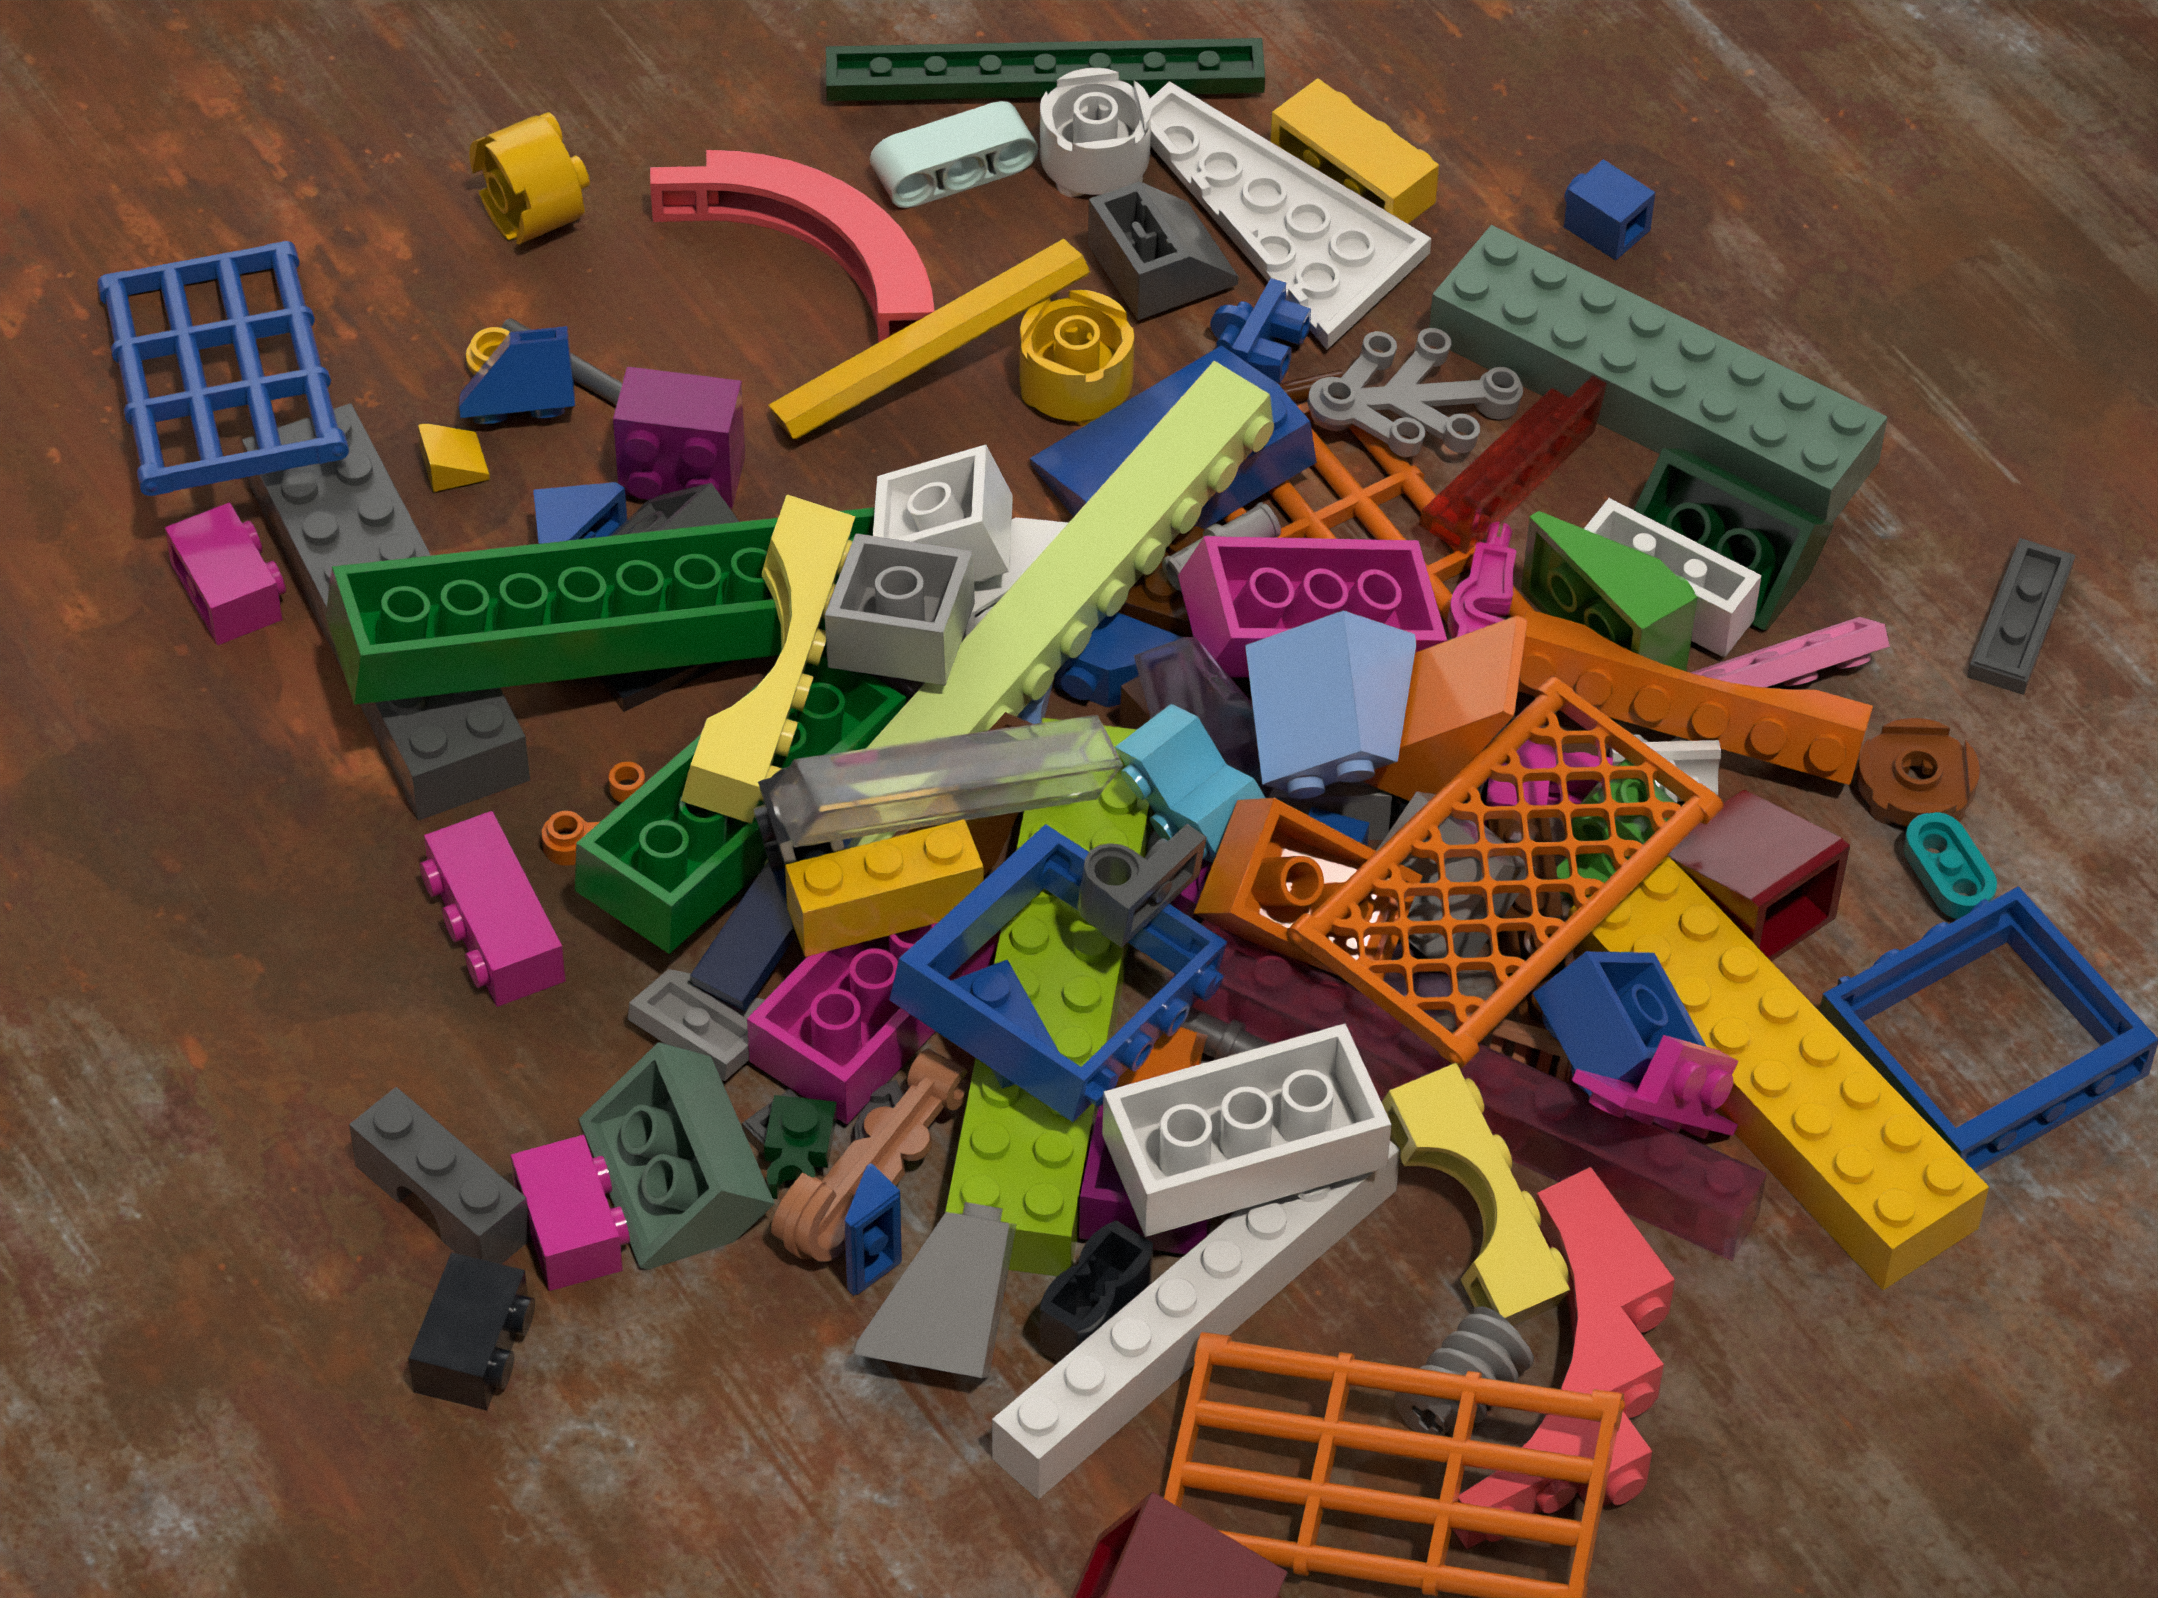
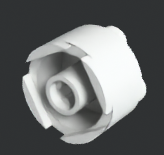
M1105 68L1079 69L1057 80V87L1048 95L1046 91L1040 103V161L1047 175L1056 182L1057 190L1068 197H1078L1083 194L1101 195L1138 181H1143V174L1150 160L1151 101L1145 89L1136 81H1134L1133 87L1119 80V72Z

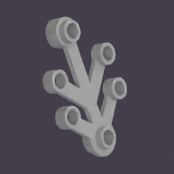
M1427 328L1419 333L1413 355L1386 386L1364 388L1377 370H1385L1392 365L1397 349V343L1392 336L1384 332L1375 331L1365 336L1360 357L1341 378H1322L1311 386L1307 402L1311 416L1319 426L1327 430L1342 431L1354 424L1387 443L1389 448L1400 456L1411 457L1420 452L1425 437V430L1442 439L1445 446L1450 450L1466 453L1473 450L1476 446L1480 433L1478 421L1467 414H1454L1447 417L1430 406L1474 403L1476 408L1489 418L1507 419L1512 417L1518 410L1523 394V386L1518 375L1506 367L1492 368L1484 373L1480 380L1419 384L1433 367L1440 366L1446 362L1451 347V339L1447 333L1437 328ZM1428 346H1434L1438 349H1432ZM1373 349L1381 350L1384 353L1376 352ZM1389 409L1403 418L1392 422L1375 410ZM1455 431H1461L1467 435H1460ZM1400 435H1407L1412 439H1406Z

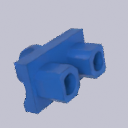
M1270 278L1254 309L1251 304L1244 301L1239 302L1237 306H1220L1213 314L1210 326L1212 332L1218 338L1217 347L1222 345L1229 351L1232 350L1233 354L1273 381L1281 383L1291 362V347L1274 342L1277 337L1299 345L1303 344L1310 330L1311 309L1286 300V282Z

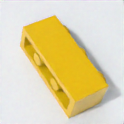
M1317 78L1272 111L1270 142L1405 223H1410L1436 203L1439 164L1433 161L1428 153L1412 146L1394 133L1386 123L1374 119L1353 104L1345 94L1335 91Z
M965 819L785 865L787 910L805 957L938 923L984 881V867Z

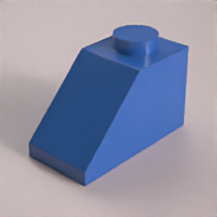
M1118 612L1113 616L1106 615L1092 631L1090 641L1083 652L1075 658L1069 657L1055 673L1054 687L1067 692L1076 699L1089 700L1107 708L1120 705L1121 685L1193 646V641Z

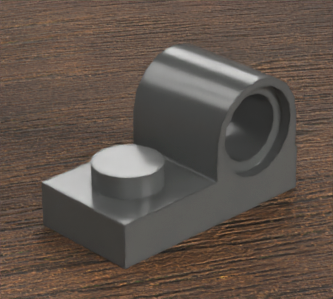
M1186 824L1170 840L1165 838L1158 840L1145 858L1134 850L1120 844H1103L1090 850L1084 861L1077 907L1080 915L1089 924L1102 932V935L1122 948L1199 877L1207 837L1189 824Z

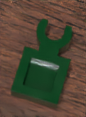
M774 1095L764 1145L765 1161L772 1162L767 1170V1186L773 1199L778 1198L779 1187L783 1182L797 1180L802 1172L812 1178L815 1177L813 1166L828 1168L837 1119V1102Z

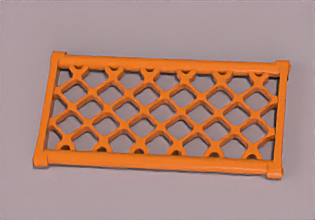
M1553 676L1549 677L1534 692L1535 700L1321 906L1311 915L1304 913L1287 929L1288 936L1297 946L1325 964L1436 1049L1450 1063H1457L1459 1068H1463L1479 1052L1478 1044L1699 823L1708 824L1724 807L1722 800L1717 794L1702 783L1699 784L1576 694L1568 685ZM1559 710L1588 731L1563 730L1559 726L1555 713ZM1527 740L1535 744L1550 745L1555 752L1556 766L1553 768H1525L1521 765L1516 751ZM1577 743L1595 745L1598 750L1599 765L1596 767L1567 766L1563 761L1562 745ZM1605 744L1635 766H1613L1609 764L1606 757ZM1489 777L1498 782L1512 783L1516 788L1517 804L1514 806H1486L1482 803L1477 789ZM1637 778L1641 779L1646 785L1648 799L1646 802L1618 803L1612 798L1610 781L1613 779ZM1653 779L1685 803L1680 806L1674 802L1658 800L1655 796ZM1570 780L1599 781L1603 788L1604 802L1599 804L1572 803L1568 798L1566 782ZM1528 781H1553L1557 783L1561 803L1557 805L1528 804L1524 798L1523 783ZM1450 815L1459 820H1470L1476 824L1478 842L1464 845L1446 844L1441 838L1438 826ZM1644 815L1649 818L1655 833L1644 844L1635 840H1623L1616 833L1615 817ZM1588 816L1604 818L1608 826L1609 839L1604 841H1579L1575 839L1572 832L1571 819ZM1555 817L1563 822L1565 831L1564 841L1535 842L1529 837L1527 820L1531 818ZM1488 819H1514L1518 821L1522 841L1519 843H1490L1485 837L1484 821ZM1605 853L1611 857L1616 872L1605 883L1597 879L1583 878L1577 871L1576 855ZM1409 854L1419 858H1430L1437 864L1439 880L1435 883H1407L1402 879L1398 865ZM1559 854L1568 859L1570 877L1567 879L1541 880L1534 875L1532 857L1535 855ZM1493 856L1521 857L1525 862L1526 879L1515 881L1494 880L1489 873L1488 858ZM1451 857L1477 858L1481 863L1483 879L1477 882H1452L1446 877L1444 860ZM1370 892L1380 897H1391L1397 902L1399 919L1394 922H1367L1362 918L1358 904ZM1541 892H1567L1573 897L1577 910L1565 922L1554 917H1544L1538 911L1536 895ZM1502 893L1525 894L1529 898L1531 916L1508 919L1497 917L1494 913L1492 896ZM1468 894L1482 896L1486 904L1487 917L1473 920L1454 919L1450 915L1448 897ZM1408 896H1436L1441 901L1443 918L1437 921H1412L1406 916L1404 899ZM1331 931L1336 935L1353 937L1357 942L1358 959H1354L1329 940L1326 935ZM1501 931H1528L1533 935L1534 943L1538 949L1526 961L1518 957L1504 956L1498 950L1497 933ZM1460 932H1483L1487 934L1490 939L1491 955L1477 958H1461L1457 956L1454 952L1452 935ZM1426 933L1441 934L1446 941L1447 956L1441 959H1416L1412 957L1409 950L1408 936ZM1368 935H1396L1401 940L1403 957L1399 960H1371L1365 954L1364 938ZM1464 970H1488L1493 974L1498 989L1486 1001L1475 996H1464L1458 989L1457 973ZM1430 971L1445 972L1450 978L1451 995L1447 997L1425 998L1417 996L1413 988L1412 974ZM1374 973L1402 974L1406 982L1407 996L1404 997ZM1423 1010L1450 1011L1454 1016L1458 1029L1451 1033Z

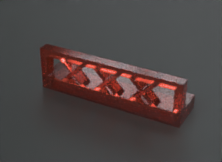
M1592 376L1569 398L1551 388L1422 509L1419 526L1462 553L1467 554L1487 535V529L1490 524L1501 522L1595 432L1607 383Z

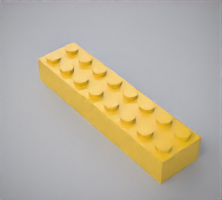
M1668 855L1573 949L1574 961L1586 951L1655 953L1706 1046L1719 1050L1738 1060L1732 1074V1090L1726 1101L1716 1108L1715 1113L1738 1124L1734 1134L1882 1291L1979 1229L1989 1186ZM1575 906L1569 909L1568 918L1577 910Z

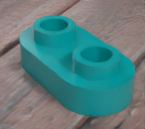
M1929 812L1917 816L1910 822L1903 847L1905 858L1943 913L1952 918L1959 919L1970 913L1974 906L1984 898L1988 902L1994 900L1997 889L1995 873L1958 820L1944 813ZM1926 849H1937L1941 853H1931ZM1958 893H1964L1969 896L1960 895Z

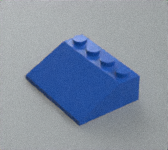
M1222 345L1029 458L1031 466L1074 517L1212 362L1216 361L1270 394L1274 430L1267 444L1258 452L1252 451L1240 464L1230 486L1221 493L1216 491L1202 507L1200 517L1194 526L1206 529L1317 463L1310 420L1278 383Z

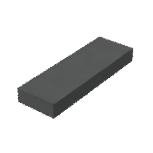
M2019 538L1970 663L1968 678L2023 695L2025 694L2073 569L2076 555Z

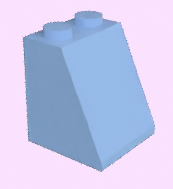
M1343 610L1245 645L1263 785L1287 791L1288 796L1291 798H1312L1325 792L1324 786L1339 781H1364L1375 775L1374 769L1398 762L1416 650L1415 634Z

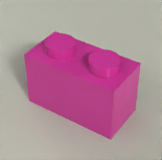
M230 502L165 527L171 565L217 646L283 620L279 596L286 593V587L280 570L273 560L267 563L264 562L260 555L263 552L261 541L254 525L250 520L242 523Z
M585 1135L510 1154L514 1188L527 1198L531 1240L548 1290H556L623 1271L621 1245L630 1243L627 1223L620 1206L611 1209L605 1196V1194L612 1192L608 1168L603 1156L592 1158Z

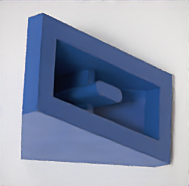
M617 482L533 490L539 544L610 536L627 520L625 487Z

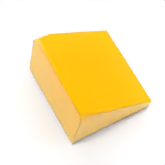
M433 424L418 425L420 450L433 492L490 480L476 432Z

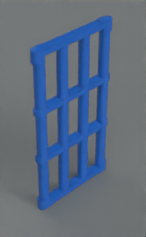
M283 241L174 263L102 275L98 279L99 296L101 301L107 306L114 339L111 353L114 361L119 363L127 400L124 415L126 421L133 428L140 462L137 476L140 490L144 495H160L223 481L318 463L342 460L348 455L347 439L344 431L339 429L328 390L331 379L328 370L322 367L312 329L315 318L312 309L307 307L297 272L300 261L296 247L292 242ZM273 268L283 310L250 315L240 274ZM218 279L227 320L193 326L184 285ZM161 289L171 330L137 337L128 295ZM290 333L299 370L265 377L256 339ZM233 343L242 381L207 387L199 350ZM176 354L185 392L150 398L142 360ZM305 394L317 439L282 445L271 400ZM248 405L259 450L223 456L213 411ZM190 416L200 461L165 467L155 422Z

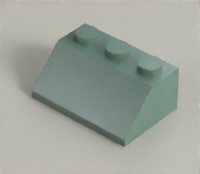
M658 1042L579 1118L594 1157H604L612 1184V1192L609 1194L614 1206H620L623 1211L629 1231L630 1245L640 1268L649 1270L733 1243L775 1204L711 1056Z

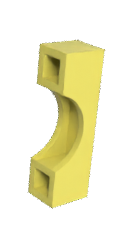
M1454 1063L1389 1090L1382 1101V1105L1392 1124L1390 1138L1400 1148V1159L1403 1165L1430 1167L1451 1175L1467 1188L1479 1207L1483 1221L1481 1250L1477 1259L1461 1278L1473 1306H1484L1496 1311L1512 1326L1555 1308L1570 1291L1567 1284L1569 1282L1567 1265L1556 1248H1549L1539 1228L1541 1217L1533 1197L1527 1191L1521 1192L1510 1170L1512 1169V1158L1505 1141L1498 1134L1492 1135L1482 1115L1484 1103L1474 1081L1470 1078L1464 1079L1457 1063Z

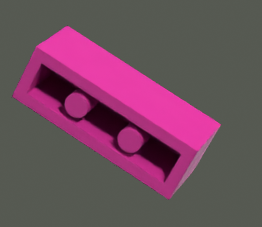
M493 811L424 835L427 860L419 863L422 879L431 897L441 895L446 907L442 908L445 925L454 942L464 941L469 951L465 953L466 964L476 987L479 988L486 985L498 1007L566 982L562 944Z

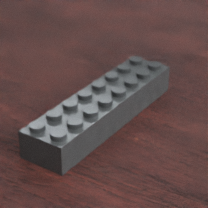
M352 403L333 409L338 428L344 431L349 447V453L344 459L248 477L249 486L341 669L342 665L326 619L332 566L431 556ZM311 417L278 427L282 445L317 439ZM255 436L242 440L244 452L259 450ZM500 688L360 704L418 821L530 781L526 736Z

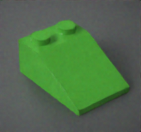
M1538 511L1529 516L1521 592L1542 613L1584 624L1604 638L1634 653L1687 671L1698 597L1685 578L1676 576L1658 558Z

